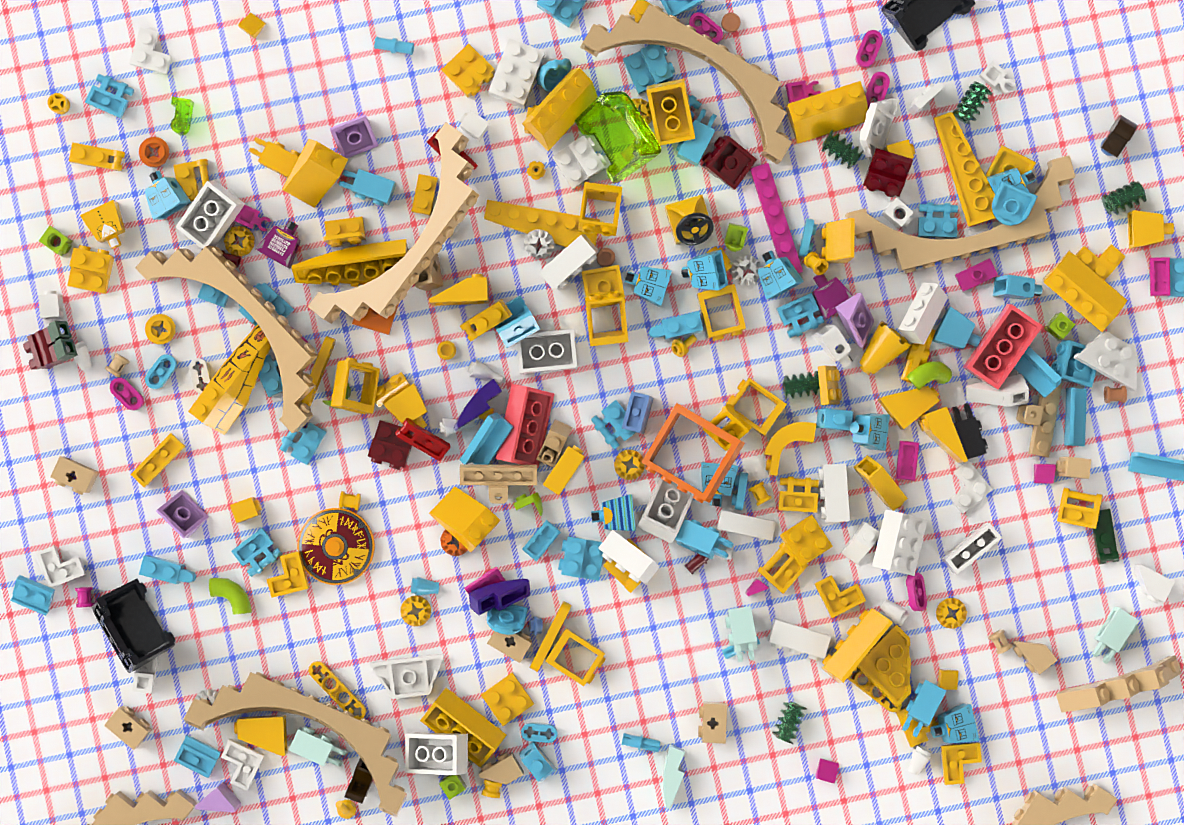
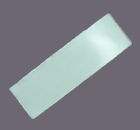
M670 744L666 754L663 769V792L666 808L668 809L672 806L685 774L684 770L679 769L685 750Z

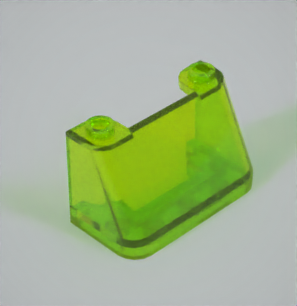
M622 91L602 93L575 120L582 134L594 135L609 159L611 165L607 167L606 171L608 178L613 183L622 181L656 158L662 151L660 144L635 104Z

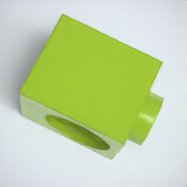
M49 225L39 239V242L56 254L63 256V254H67L70 251L73 240ZM60 237L61 244L55 247L54 240Z
M1060 312L1055 314L1044 329L1059 341L1064 339L1076 324Z
M448 775L439 782L440 787L449 800L466 790L467 787L460 775Z

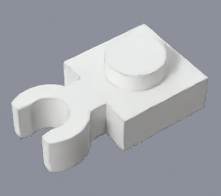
M994 61L979 76L993 89L998 85L1001 93L1005 95L1009 92L1005 89V84H1009L1011 87L1015 85L1013 80L1004 78L1007 72Z

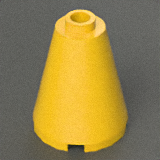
M884 321L879 323L859 361L861 364L860 369L868 375L878 372L911 346L896 330L888 328V324Z

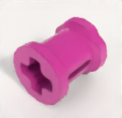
M93 587L75 588L78 596L76 608L93 606L94 603L91 600V590H93Z

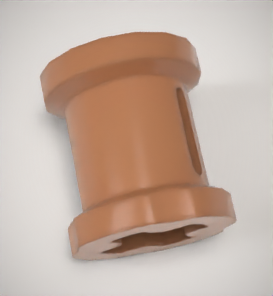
M1105 386V403H1110V401L1125 403L1127 401L1126 386H1121V388Z

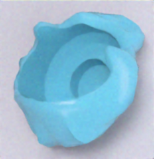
M567 58L562 60L555 59L542 65L536 76L537 84L547 92H551L571 70L572 64Z

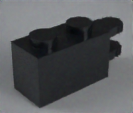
M968 403L964 404V411L967 416L965 420L961 419L957 406L952 407L956 421L954 426L967 459L987 454L986 449H988L986 439L982 438L980 433L982 431L981 422L976 420V417H973L970 405Z

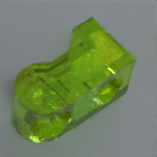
M172 97L171 105L176 107L175 116L170 123L171 129L180 136L186 135L191 126L194 102L191 99Z

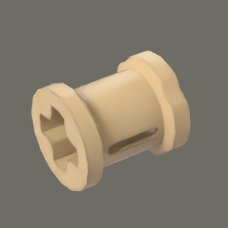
M115 353L114 359L105 369L120 378V373L130 361Z
M1004 629L998 630L988 637L997 648V654H1002L1013 647L1006 639Z

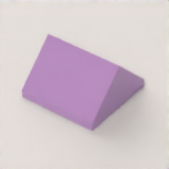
M366 114L330 128L340 154L345 158L379 146Z
M857 293L835 308L849 337L859 347H863L874 319L862 293Z
M183 490L156 510L183 539L189 538L209 518Z
M223 782L195 805V809L234 813L241 807V802Z

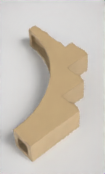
M1176 655L1168 656L1149 666L1117 677L1064 689L1056 694L1061 713L1101 707L1109 701L1131 698L1143 691L1161 689L1170 683L1169 680L1181 674L1180 664L1176 659Z

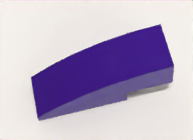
M494 379L485 384L466 404L455 423V431L490 409L487 402L502 392Z
M515 579L503 581L474 590L469 593L470 608L478 615L493 608L501 611L530 596L529 580Z

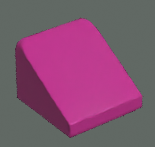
M1034 464V483L1053 484L1056 464Z
M756 578L745 591V594L751 596L769 587Z
M820 758L815 778L835 784L839 763Z

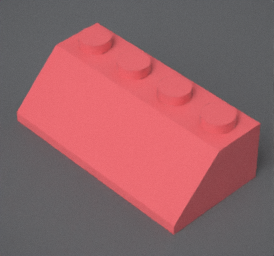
M1006 304L963 368L978 379L999 390L1043 326L1014 305Z
M512 384L504 419L513 425V429L498 450L496 459L521 465H537V468L539 467L540 461L536 459L545 440L554 393Z

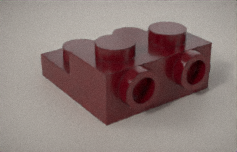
M724 135L715 141V148L712 153L708 152L704 156L702 167L714 177L723 181L732 190H735L757 159L730 136Z
M876 148L865 175L863 186H866L869 191H882L888 197H900L913 159Z
M379 420L368 453V457H371V462L382 465V461L390 463V468L400 470L401 467L406 468L412 445L395 435V432L401 426Z

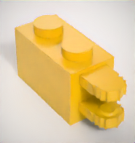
M255 137L254 141L265 148L262 153L255 148H249L248 151L260 157L258 162L261 165L288 178L300 153L295 150H291V152L285 150V146L277 141L271 143Z

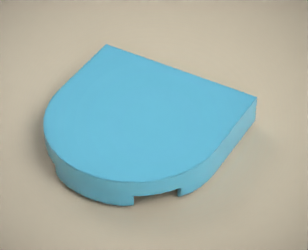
M1001 181L992 201V212L995 218L1002 224L1009 226L1017 225L1027 219L1038 196Z
M513 604L501 611L493 608L487 613V624L495 632L506 635L516 634L524 628L528 608Z

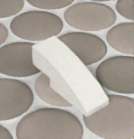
M720 510L716 529L772 541L776 522Z

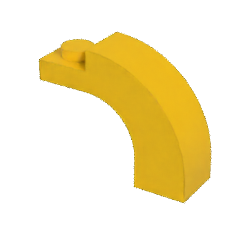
M792 423L780 428L771 436L763 454L771 456L770 459H767L765 468L768 471V475L777 476L780 455L786 445L793 441L814 443L816 423Z

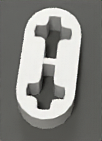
M196 358L190 363V372L194 390L201 394L203 390L198 388V385L201 384L200 378H203V382L208 384L211 381L208 363L203 359ZM197 362L204 365V368H201L202 375L199 374L198 370L194 369L197 366Z

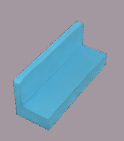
M1030 346L1014 367L1044 398L1062 383V378Z
M1066 388L1064 446H1085L1087 389Z
M497 412L488 415L460 458V461L463 464L472 462L474 464L489 465L513 429V425Z
M1131 452L1128 471L1184 481L1183 460Z

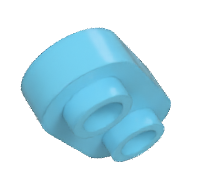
M806 218L799 256L805 257L808 253L812 252L813 243L810 242L811 236H815L817 224H814L813 219Z
M167 354L160 356L145 376L146 385L152 389L162 388L177 368L176 359ZM166 361H170L171 363L169 368L165 367ZM155 376L159 377L158 383H154L153 378Z
M740 471L739 475H736L734 486H737L736 494L732 495L731 505H734L735 510H743L748 479L747 472Z

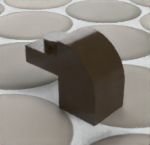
M1119 115L1100 148L1118 158L1127 142L1131 140L1138 125Z
M361 758L357 763L344 797L363 804L373 778Z

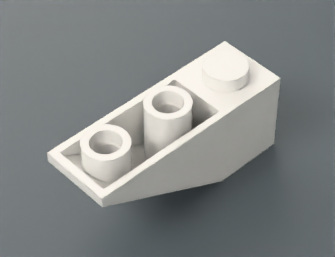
M1019 374L1007 377L999 390L985 382L966 385V400L968 402L1012 407L1029 403V388L1023 375Z

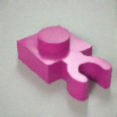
M805 80L787 83L785 87L789 103L808 98V94L810 96L820 94L821 91L815 92L812 89L813 85H817L819 82L812 81L807 86Z
M247 205L243 206L235 218L236 222L251 229L256 224L261 231L267 230L261 226V222L264 220L270 222L271 220L268 217H258L260 211Z

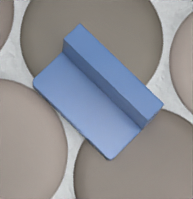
M631 391L622 429L644 434L654 398Z

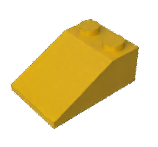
M685 78L647 86L646 91L657 145L661 146L695 139Z
M308 139L282 190L315 208L340 177L348 159L323 144Z
M855 218L829 222L824 225V228H821V239H824V247H821V258L827 260L828 263H848L854 258Z
M472 274V278H466L430 298L429 303L432 306L490 304L489 281L483 274Z
M947 407L936 409L919 417L918 423L922 432L925 431L926 435L957 463L968 461Z
M455 486L429 512L439 524L470 552L501 521L486 506Z

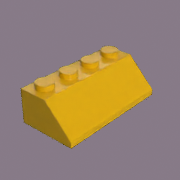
M580 67L570 70L522 123L547 151L557 143L598 97L593 81Z
M861 81L789 103L785 109L796 143L799 144L865 123L868 105Z
M1070 250L1043 278V282L1101 332L1116 318L1128 301Z
M873 608L869 611L865 609L859 616L861 621L856 626L853 624L848 629L846 639L844 641L840 639L834 646L836 651L832 656L828 654L822 661L824 664L822 669L838 683H844L893 623Z
M447 688L442 691L420 720L435 733L468 734V759L480 768L506 737V734L500 728L488 721L483 715Z

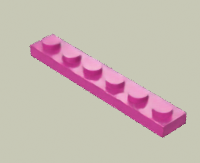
M769 163L750 169L777 257H787L797 272L802 273L803 270Z

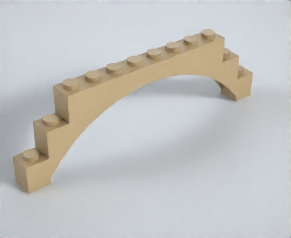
M649 4L639 23H636L632 16L621 14L611 33L607 32V28L603 25H592L580 48L595 57L600 52L626 45H661L690 53L720 71L740 92L755 118L763 147L761 155L775 164L782 161L792 141L789 140L786 134L776 132L787 113L781 105L771 103L781 85L776 76L772 74L767 75L761 71L762 69L759 66L747 63L744 57L732 54L724 45L715 44L709 36L700 35L694 27L690 25L685 26L679 22L680 20L677 17L665 14L656 5L652 6Z
M445 122L435 136L439 142L441 153L440 187L432 215L422 234L399 262L376 279L359 287L338 293L323 294L318 292L308 307L325 321L332 324L333 321L338 319L342 310L352 318L360 321L361 318L366 316L370 307L387 319L395 312L398 303L406 297L410 287L418 281L422 271L430 265L434 255L440 252L446 239L452 236L458 223L464 220L468 210L476 204L477 198L480 195L463 183L471 176L474 167L459 156V153L466 148L469 139L447 122Z
M1070 155L1047 162L1048 169L1034 193L1038 197L1025 221L1012 226L1000 224L988 231L970 237L937 240L911 236L882 224L870 216L866 208L849 212L845 215V218H855L856 239L867 237V233L870 234L875 255L886 256L892 254L891 250H893L899 272L905 271V274L915 272L916 267L923 266L924 269L934 267V263L939 261L942 264L953 262L955 257L960 256V259L972 257L971 253L979 252V255L988 253L990 248L997 247L998 250L1009 247L1008 244L1012 242L1019 245L1026 243L1028 238L1034 237V240L1045 238V234L1050 232L1045 210L1047 213L1058 211L1059 206L1063 205L1058 183L1059 186L1070 184V180L1075 178V173Z
M205 246L196 257L189 249H177L168 260L162 252L150 251L135 267L147 281H156L159 277H181L199 281L222 291L239 303L253 317L267 337L279 366L283 388V412L279 420L291 433L300 431L314 416L310 412L311 408L301 401L316 386L312 382L313 378L303 372L318 356L314 352L315 348L301 338L302 335L299 331L292 329L288 325V320L284 316L279 315L275 311V306L271 302L266 301L262 297V293L248 283L249 279L235 269L236 266L233 262L226 260L222 255L223 252L218 247Z
M250 672L241 692H238L239 689L232 685H228V687L222 685L212 706L210 705L211 702L200 698V700L194 698L184 721L204 731L207 725L220 719L254 711L286 712L303 716L324 725L343 738L365 763L378 790L381 801L379 810L396 818L398 817L406 800L407 793L404 792V788L394 784L393 787L391 786L399 769V763H397V759L386 755V758L383 757L392 738L388 729L381 726L378 728L371 726L372 723L363 718L361 720L353 718L354 715L348 711H343L342 713L336 710L337 707L330 703L324 705L314 696L309 695L306 697L296 688L291 687V689H288L278 680L272 682L266 679L267 676L260 672H256V674Z
M1096 784L1086 789L1084 799L1063 787V789H1059L1055 794L1054 802L1034 790L1026 796L1022 809L1019 808L1014 815L1015 820L1011 825H1056L1068 819L1086 814L1104 813L1108 815L1118 799Z
M181 789L176 792L172 791L166 798L168 803L151 790L146 793L142 792L135 802L119 791L116 794L112 793L105 801L107 803L106 807L103 810L100 808L93 816L95 821L91 825H137L147 821L179 818L183 821L198 803Z

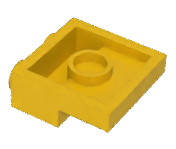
M469 43L441 69L467 98L471 95L475 96L481 90L480 86L484 82L489 83L495 73V69Z
M79 245V249L73 247L69 265L71 270L67 286L106 294L114 257L109 255V251L98 249L97 252L90 251L91 247Z

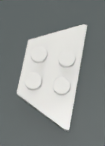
M889 98L873 102L866 112V120L861 129L859 140L869 165L876 148L882 150L885 148L899 99Z
M1106 331L1101 332L1094 341L1085 346L1086 348L1074 356V359L1118 384L1126 386L1127 389L1131 391L1137 390L1136 348Z
M444 653L370 662L369 664L391 699L430 695L443 661Z

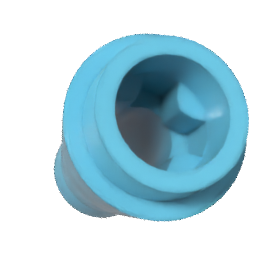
M421 577L412 578L411 593L415 594V596L438 594L439 582H433Z

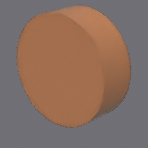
M727 13L722 18L721 26L724 31L733 33L739 29L741 21L737 14Z
M609 248L600 249L596 255L597 263L601 267L612 266L615 262V253Z

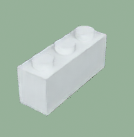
M582 234L538 273L553 290L557 288L561 290L569 283L567 279L572 275L576 277L583 271L581 268L586 263L589 265L597 259L596 254L599 250L585 234Z
M923 282L898 329L908 342L925 344L948 299V296L939 284Z
M846 463L821 465V469H818V478L822 480V488L819 489L820 500L823 499L824 507H821V518L825 519L827 523L850 521Z
M985 523L941 559L953 574L958 575L1000 541L1002 537L991 523Z
M613 530L599 546V549L603 552L602 557L610 563L612 561L616 562L615 567L623 573L628 571L630 573L629 577L636 583L641 581L646 585L660 567L654 560Z
M774 619L767 641L771 642L772 647L782 649L784 646L790 648L789 652L800 655L803 652L808 654V658L819 661V658L825 659L831 637Z

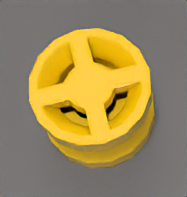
M54 93L48 98V107L55 113L63 115L69 111L70 102L64 95Z
M484 779L485 788L482 790L481 795L500 798L501 793L499 790L502 787V783Z

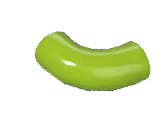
M931 361L918 366L906 377L920 390L933 380L939 384L947 383L952 377V371L940 361Z
M215 577L209 579L210 596L227 599L231 604L233 615L252 613L248 594L239 584L226 578Z

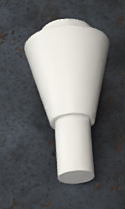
M477 359L475 362L471 361L467 371L470 373L469 377L494 379L498 383H501L503 376L492 372V370Z
M442 418V422L439 423L440 433L447 437L463 430V428L474 427L475 421L472 420L455 431L454 426L457 419Z

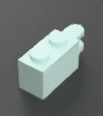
M751 606L728 609V617H725L726 628L731 630V634H728L729 645L734 647L738 662H743L741 651H748L750 661L755 660L753 650L757 649V636Z
M1114 607L1094 638L1099 643L1092 653L1093 656L1098 657L1106 646L1109 650L1103 657V662L1105 664L1109 663L1116 652L1118 653L1126 647L1128 643L1126 640L1130 634L1133 635L1137 630L1139 620L1121 608Z
M308 726L300 727L297 730L289 751L321 766H324L327 762L336 766L342 765L343 762L330 756L332 751H335L340 755H346L348 751L335 745L330 736L325 734L320 736L314 733L315 730Z

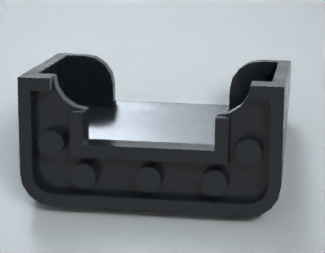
M890 0L881 8V11L910 48L914 51H920L927 46L928 34L953 14L965 15L969 13L976 3L974 0Z
M138 579L95 599L92 607L97 621L128 673L139 669L175 645L173 634L162 630L145 600L147 589Z

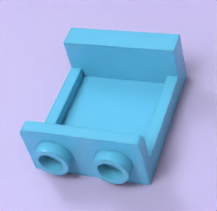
M521 296L506 303L513 315L495 326L506 348L540 330Z

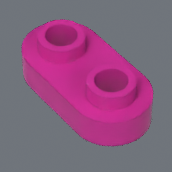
M696 12L690 17L689 25L694 27L697 33L709 37L710 33H715L717 37L711 38L715 44L722 40L723 31L721 27L705 14ZM701 21L702 25L696 26L695 22Z
M868 31L861 42L855 60L862 68L870 67L876 59L883 42V37L879 31ZM870 38L875 39L876 43H875V44H871V43L869 42V39H870ZM862 56H867L868 61H863Z
M877 72L870 79L865 94L868 109L871 104L870 98H875L877 101L885 99L890 79L884 72ZM876 80H881L883 84L881 86L877 85Z
M115 378L111 381V393L127 409L138 410L143 406V396L126 379ZM120 384H123L124 389L122 391L118 390V386ZM134 397L137 398L136 404H132L131 402L132 398Z
M915 573V576L908 575L906 586L909 606L913 611H924L927 606L924 578L920 573Z

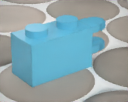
M703 108L697 120L693 122L695 139L681 141L676 148L678 158L696 167L715 133V129L711 127L717 115L713 114L709 119L708 125L701 123L706 114V110Z
M358 169L357 174L343 170L342 174L355 180L353 185L339 181V186L351 190L355 193L354 197L365 200L369 198L373 200L372 203L383 207L386 204L389 206L397 185L395 181Z
M697 311L661 320L660 325L649 329V335L652 338L664 337L665 340L702 332L703 326L700 313Z
M693 519L691 521L684 520L675 538L678 545L709 559H713L714 555L726 559L729 554L718 549L719 545L722 544L728 548H732L734 545L731 541L722 538L719 531L715 528L709 527L707 529L700 522Z
M151 555L143 556L139 575L173 584L181 582L190 583L196 579L195 572L185 569V564Z
M927 680L923 684H918L914 692L917 696L914 701L910 700L906 707L908 711L907 719L901 729L903 731L908 730L911 720L918 722L917 727L913 731V736L915 737L918 736L923 725L929 726L946 693V690Z

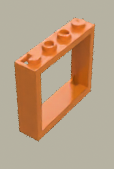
M676 403L641 463L645 464V469L654 475L656 472L662 475L661 479L671 484L673 481L678 484L677 489L686 494L688 491L693 493L694 496L692 498L700 503H703V501L710 503L745 443ZM680 414L732 444L704 492L653 463Z

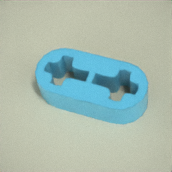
M526 723L522 727L521 735L527 741L551 743L556 740L558 732L556 727L550 724ZM532 727V730L538 731V734H532L531 737H528L524 730ZM550 728L551 732L555 735L548 739L547 735L540 734V732H547V729Z

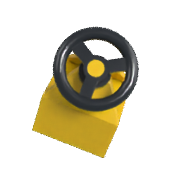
M703 195L665 205L666 215L675 244L698 245L705 242L713 233V221L708 215Z

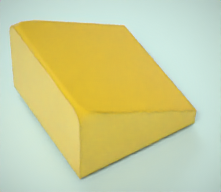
M250 12L238 24V27L256 39L266 23Z
M939 669L938 687L944 690H957L958 670Z

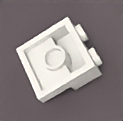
M584 135L552 156L572 189H575L605 169L603 165L606 163L601 153L596 154L593 149L596 147L590 137L586 139Z

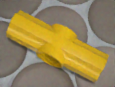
M931 330L925 344H911L907 352V361L900 378L901 380L911 383L906 376L918 366L927 362L930 354L929 348L936 330Z

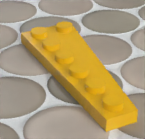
M953 112L934 117L968 227L996 219L992 212V201L995 193L973 154Z
M487 200L485 220L526 234L537 229L544 230L552 236L554 244L568 247L580 235L585 234L596 246L598 234H586L578 231L580 218L578 215ZM585 217V220L600 222V219Z

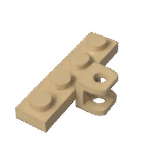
M1063 382L1046 398L1039 394L1037 405H1020L1018 407L1016 420L1022 424L1034 425L1028 454L1049 458Z
M460 464V485H489L490 502L492 504H505L508 500L509 485H537V465Z

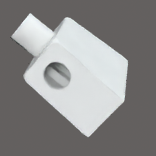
M826 324L813 334L831 360H839L843 367L853 362L848 354L852 349L836 325Z

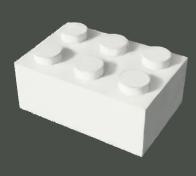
M509 38L488 90L489 96L525 109L534 87L537 73L545 59V51Z
M216 180L207 181L176 228L202 249L205 246H216L245 203Z
M574 329L533 333L517 342L520 374L578 369Z
M885 510L872 566L915 576L927 519Z
M424 732L405 734V773L440 775L468 773V734Z

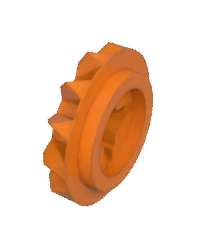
M149 137L141 143L139 157L145 165L159 167L166 163L169 158L170 149L163 139ZM149 147L155 150L159 148L157 152L159 154V158L154 155L152 157L150 156L152 152L150 151L151 149Z
M446 529L443 531L440 538L441 547L447 554L460 556L468 551L460 542L459 549L455 544L448 545L453 540V537Z

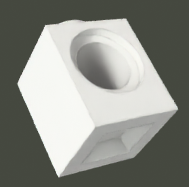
M472 110L468 114L465 112L459 121L461 123L460 128L479 142L490 128V123Z
M896 197L881 215L900 229L902 226L907 227L913 220L911 215L914 212ZM895 210L903 212V219L895 217Z
M44 291V295H38L41 319L64 318L62 295L56 294V291Z

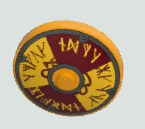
M330 508L316 513L307 520L300 531L297 550L300 551L305 570L314 579L330 585H341L354 581L368 569L374 556L375 541L370 526L360 515L348 509Z

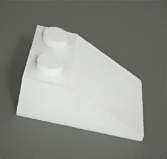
M661 475L637 528L672 543L679 532L694 494L689 491L687 494L677 489L678 484L673 481L671 484L661 479Z

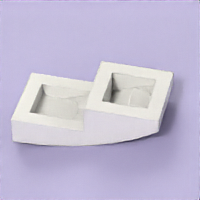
M158 657L134 672L132 692L152 694Z

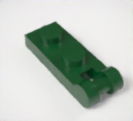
M1109 508L1102 509L1099 513L1097 529L1092 528L1099 565L1106 564L1107 561L1119 562L1111 510ZM1109 548L1110 553L1104 554L1103 549Z

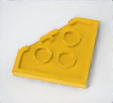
M897 624L881 638L857 666L895 707H898L911 694L910 638Z

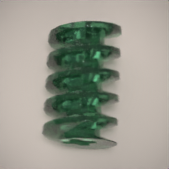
M976 81L973 82L974 84H970V90L965 92L966 97L961 98L962 103H958L957 109L953 111L957 119L969 125L970 120H977L973 114L980 115V111L977 108L985 107L981 102L989 101L985 95L992 96L993 94L985 85Z
M832 129L822 144V152L829 149V157L835 153L834 160L842 158L841 165L848 162L847 169H850L858 161L864 150L858 153L859 146L852 149L853 142H849L846 145V138L844 137L839 140V133L832 136Z
M1133 181L1129 185H1124L1123 188L1109 192V195L1105 194L1102 196L1104 208L1109 215H1111L1112 211L1115 215H1118V208L1125 212V205L1130 209L1133 208L1132 202L1137 206L1140 205L1139 199L1143 202L1147 201L1145 190L1138 181Z
M818 371L814 372V376H812L811 372H807L806 378L803 373L799 374V378L793 374L791 380L786 375L782 382L785 400H787L788 394L794 399L795 393H798L801 398L804 391L807 396H810L811 390L817 395L818 389H820Z
M792 701L783 702L787 710H780L784 717L777 718L782 723L775 724L779 731H772V734L778 739L794 744L790 739L797 738L793 732L800 730L796 726V724H802L798 717L805 716L801 710H807V707Z

